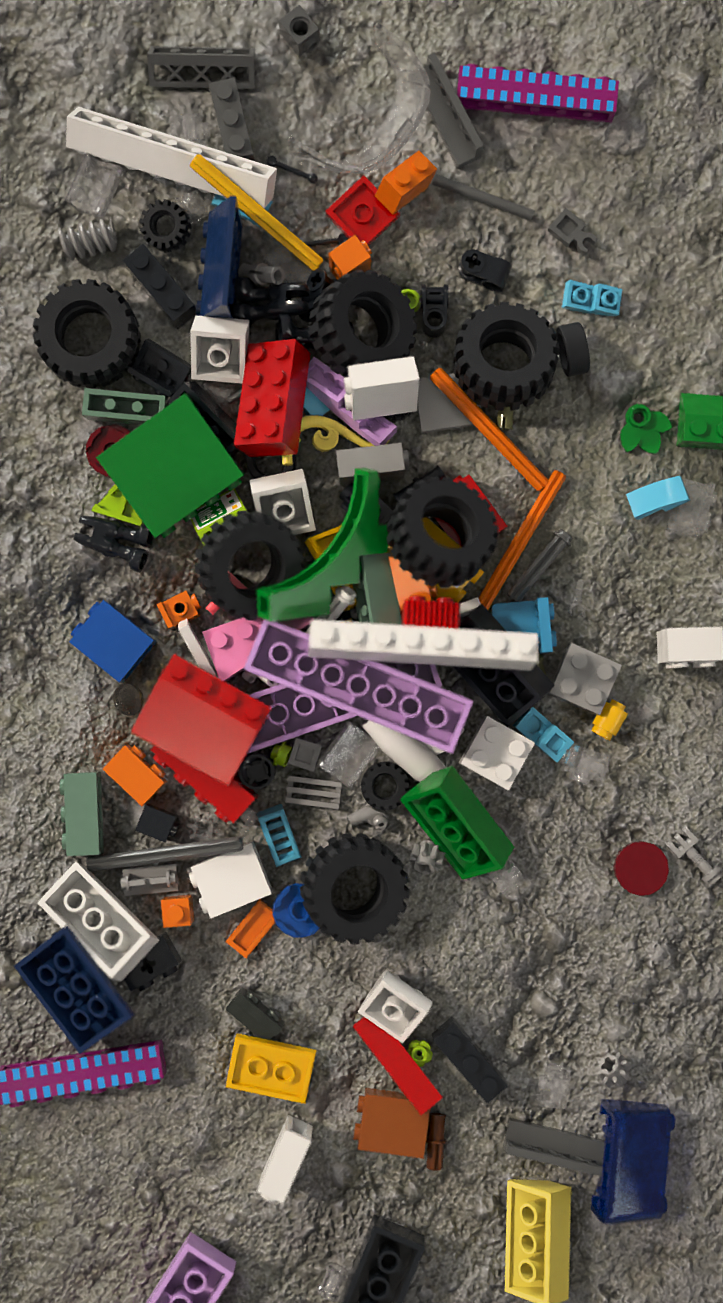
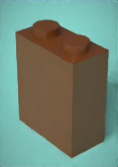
M365 1087L364 1096L359 1095L357 1112L362 1113L361 1123H355L353 1140H358V1150L424 1159L430 1109L420 1116L402 1092Z

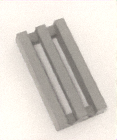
M289 775L285 803L339 809L342 782ZM293 782L336 787V791L329 792L293 787ZM292 793L324 796L335 799L333 803L293 798Z

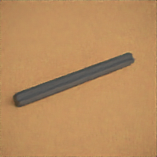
M237 836L91 856L86 859L87 869L91 872L240 852L243 850L244 845L242 837Z

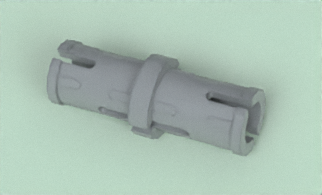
M243 263L238 269L239 277H248L258 285H265L267 283L281 284L285 277L284 270L281 267H271L265 263H257L255 265Z

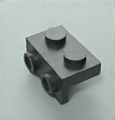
M242 987L227 1005L226 1011L259 1038L270 1040L273 1036L276 1037L283 1029V1017L272 1007L268 1009L260 1002L261 998L250 989L247 991Z

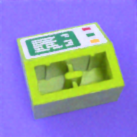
M235 488L220 495L221 498L209 507L203 504L196 509L199 514L193 517L191 522L200 540L204 533L208 536L212 533L213 530L210 528L215 522L223 523L224 516L228 514L237 516L238 511L246 510Z

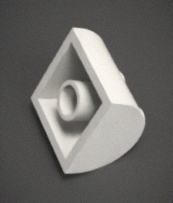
M385 970L366 996L358 1013L403 1043L427 1015L432 1001L424 996L421 991L402 981L398 975Z

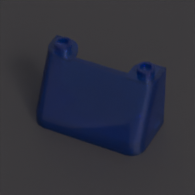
M601 1099L600 1113L606 1114V1125H602V1131L606 1135L601 1186L596 1187V1192L599 1196L592 1195L591 1210L602 1224L614 1225L661 1219L662 1215L667 1212L665 1189L671 1131L675 1128V1116L665 1104Z

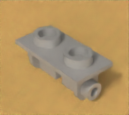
M176 864L122 869L121 889H124L125 896L179 891Z

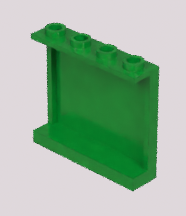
M187 393L96 457L154 538L160 534L163 538L167 537L177 529L174 524L181 519L185 523L199 514L196 510L204 503L207 507L221 498L218 494L225 488H228L229 491L236 488L242 483L240 478L244 475V472L237 466Z

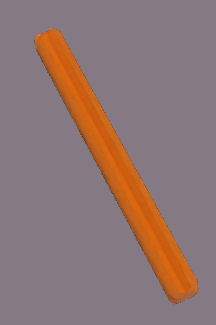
M439 367L431 374L430 380L537 491L542 490L548 484V479L442 368Z
M558 470L553 471L548 479V484L542 489L478 597L480 603L487 610L490 608L564 483L566 475Z

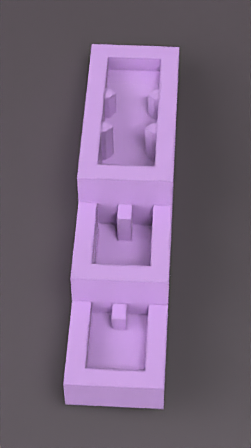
M313 357L310 360L306 387L336 416L374 446L385 445L397 432V426L383 416L353 421L351 410L346 411L344 377L336 374L317 358Z

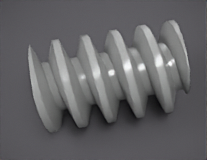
M110 217L108 226L103 219H99L98 228L95 227L92 221H89L88 230H85L82 223L78 225V232H75L71 225L68 226L67 234H64L60 227L58 228L63 251L70 261L75 260L76 252L82 259L85 258L86 250L91 256H95L96 248H98L101 254L106 253L107 245L112 252H115L117 249V234L112 217Z

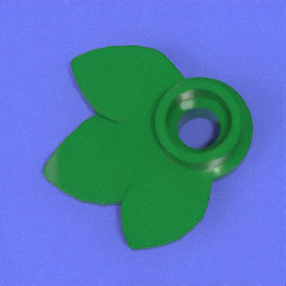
M643 404L631 406L625 414L626 425L620 432L622 447L626 452H630L638 445L645 452L657 454L661 445L660 433L672 428L668 417L662 412L650 411ZM640 414L643 418L642 422H636L634 415Z

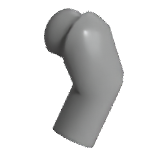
M366 806L347 815L352 827L367 822L375 826V829L383 830L388 825L387 815L372 806Z

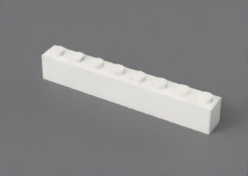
M77 107L67 116L66 147L74 149L80 154H90L100 157L105 162H116L131 170L138 169L147 172L153 177L173 180L178 185H189L198 188L204 193H214L223 196L190 168V163L194 157L201 154L263 208L273 199L277 168L81 107Z
M311 620L308 657L531 670L537 662V634Z

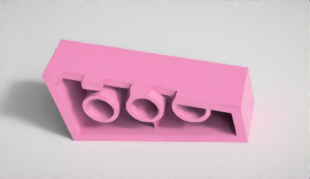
M257 616V619L254 621L246 620L242 617L202 632L220 680L227 682L245 670V664L264 619ZM311 616L276 622L302 632L310 626L311 620L314 619Z

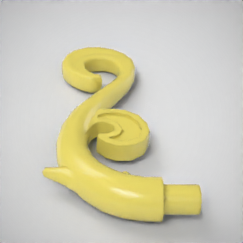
M319 415L302 417L300 433L309 428H321L327 432V436H323L321 430H318L312 438L313 446L321 452H328L334 449L338 443L339 435L360 447L374 446L336 420ZM282 455L283 466L293 465L292 455Z

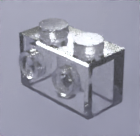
M572 745L570 750L566 749L561 764L565 765L563 771L570 773L568 777L570 779L586 784L589 783V780L603 783L611 757L581 746Z

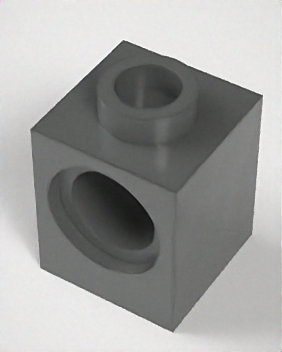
M300 5L279 20L280 34L299 57L305 52H312L318 46L320 41L319 28ZM299 30L307 32L303 36H298L295 34Z

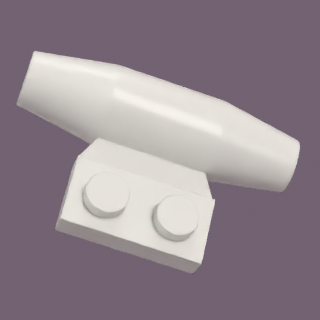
M366 719L362 727L380 749L418 782H421L435 771L447 768L437 756L445 752L444 750Z

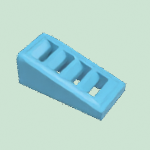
M279 804L258 812L257 817L276 867L302 858L283 805ZM281 817V819L266 824V821ZM281 826L285 827V829L275 832L273 834H270L269 832L270 830L276 829ZM288 836L289 840L274 845L273 841ZM292 846L293 850L281 855L277 854V851Z

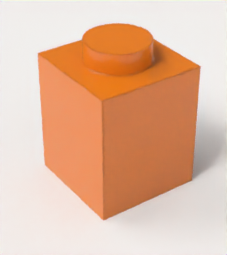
M192 894L167 896L161 900L163 928L192 925L194 922Z

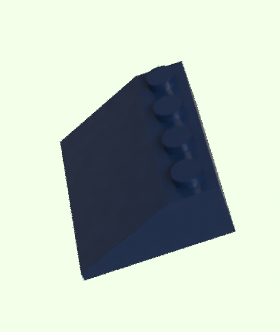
M236 196L228 197L210 211L208 222L203 223V238H207L206 248L201 249V264H204V274H199L198 289L202 291V299L197 300L196 303L197 316L233 319V307L237 302L235 280L239 277L238 269L240 266L243 222Z
M68 925L64 926L14 965L15 969L79 1054L135 1015Z

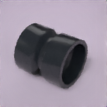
M262 753L246 757L239 767L241 782L253 790L262 789L270 785L276 775L274 761L268 755Z

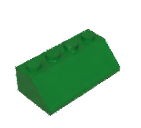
M680 394L677 432L678 447L723 450V396Z
M453 766L431 773L400 799L433 843L439 846L440 852L445 853L444 857L462 880L500 870L505 866L514 849V845Z

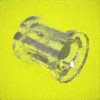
M328 1262L325 1267L327 1272L322 1283L317 1285L316 1292L321 1297L335 1302L339 1298L338 1292L343 1281L347 1280L349 1272L339 1264Z

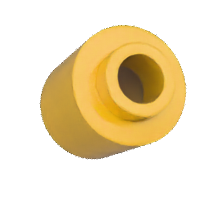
M611 699L610 703L606 702L601 714L596 715L592 722L594 726L591 731L610 741L613 736L617 735L628 715L624 711L626 706Z

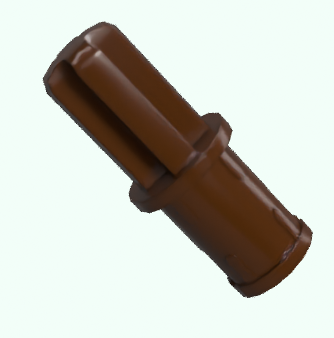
M433 1112L429 1114L428 1138H426V1143H428L426 1167L432 1171H439L443 1168L444 1144L447 1143V1140L444 1139L446 1114Z

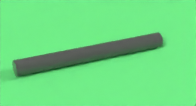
M435 174L432 183L435 186L530 221L535 210L438 174Z

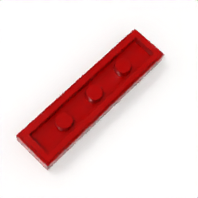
M365 1017L352 1026L420 1116L443 1098L399 1040Z

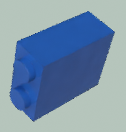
M105 600L101 603L96 602L89 610L88 615L90 617L84 624L79 623L71 632L73 637L69 642L119 683H125L157 641Z

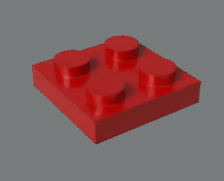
M364 175L325 210L327 217L348 239L356 235L360 242L364 240L368 246L400 217L399 211L392 214L375 197L378 189Z

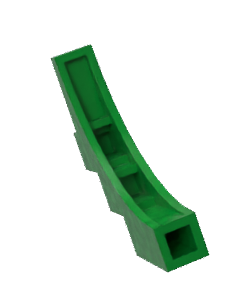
M355 468L353 493L348 512L339 532L319 558L302 572L279 584L257 589L258 617L269 622L330 614V605L332 604L330 587L359 583V574L361 573L359 556L388 553L387 536L389 533L387 525L379 523V489L381 484L379 471L369 468Z

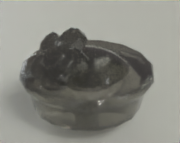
M128 683L120 684L113 693L114 705L123 715L131 716L140 711L144 697L137 686Z

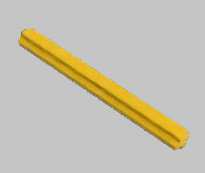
M201 154L194 157L190 163L191 169L226 198L236 196L239 209L312 271L320 267L323 262L322 257Z

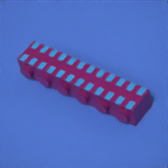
M467 64L465 66L460 65L456 94L464 109L612 123L617 109L619 81L604 76L596 79L586 78L582 74L565 76L553 71L534 73L529 69L513 71L500 66L482 68L476 64Z
M162 1039L88 1051L81 1054L76 1053L3 1065L0 1067V1105L9 1104V1107H18L26 1104L28 1100L36 1099L37 1103H43L52 1100L53 1096L63 1095V1098H73L80 1095V1092L90 1090L91 1094L105 1092L107 1087L117 1086V1089H127L133 1087V1083L144 1081L145 1085L159 1083L167 1073Z

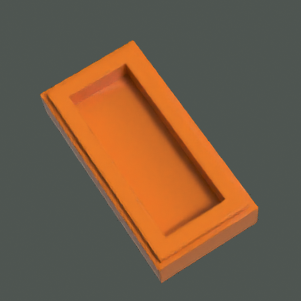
M260 898L225 942L247 959L275 924L272 907Z

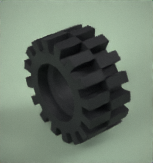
M166 199L163 202L155 200L154 205L148 204L149 210H143L141 214L144 215V219L140 218L139 221L142 225L140 232L144 234V240L160 251L165 250L166 252H172L171 249H180V244L185 245L186 241L184 239L186 237L189 238L191 234L188 232V229H191V223L188 222L190 218L185 213V210L173 201L170 202ZM163 216L172 217L175 223L173 232L167 236L159 235L156 229L158 220Z

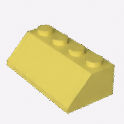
M507 1180L505 1292L534 1303H561L569 1299L571 1187L549 1180Z

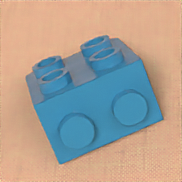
M548 597L537 598L534 601L496 603L492 606L493 617L507 632L537 634V646L540 654L553 652V647L557 646L555 630L551 631L550 620H554L553 603L549 604Z

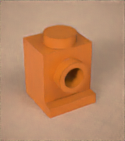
M187 590L156 604L170 630L177 628L179 622L186 618L188 621L199 617L198 609L202 608L196 595H190ZM179 603L185 606V610L182 613H177L175 610L176 605Z

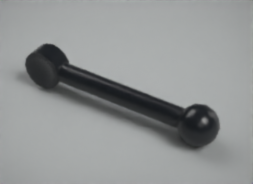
M269 156L266 160L268 166L279 167L306 178L311 184L316 183L318 180V176L315 173L308 174L277 161L275 156Z
M340 234L338 238L304 243L309 247L334 243L341 245L348 238L345 234Z

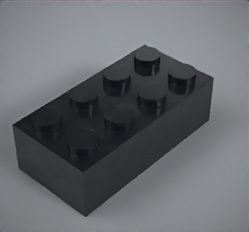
M483 604L460 622V629L507 632ZM536 664L531 670L453 666L506 727L539 702L555 686Z
M374 1214L338 1303H403L426 1247L424 1235Z

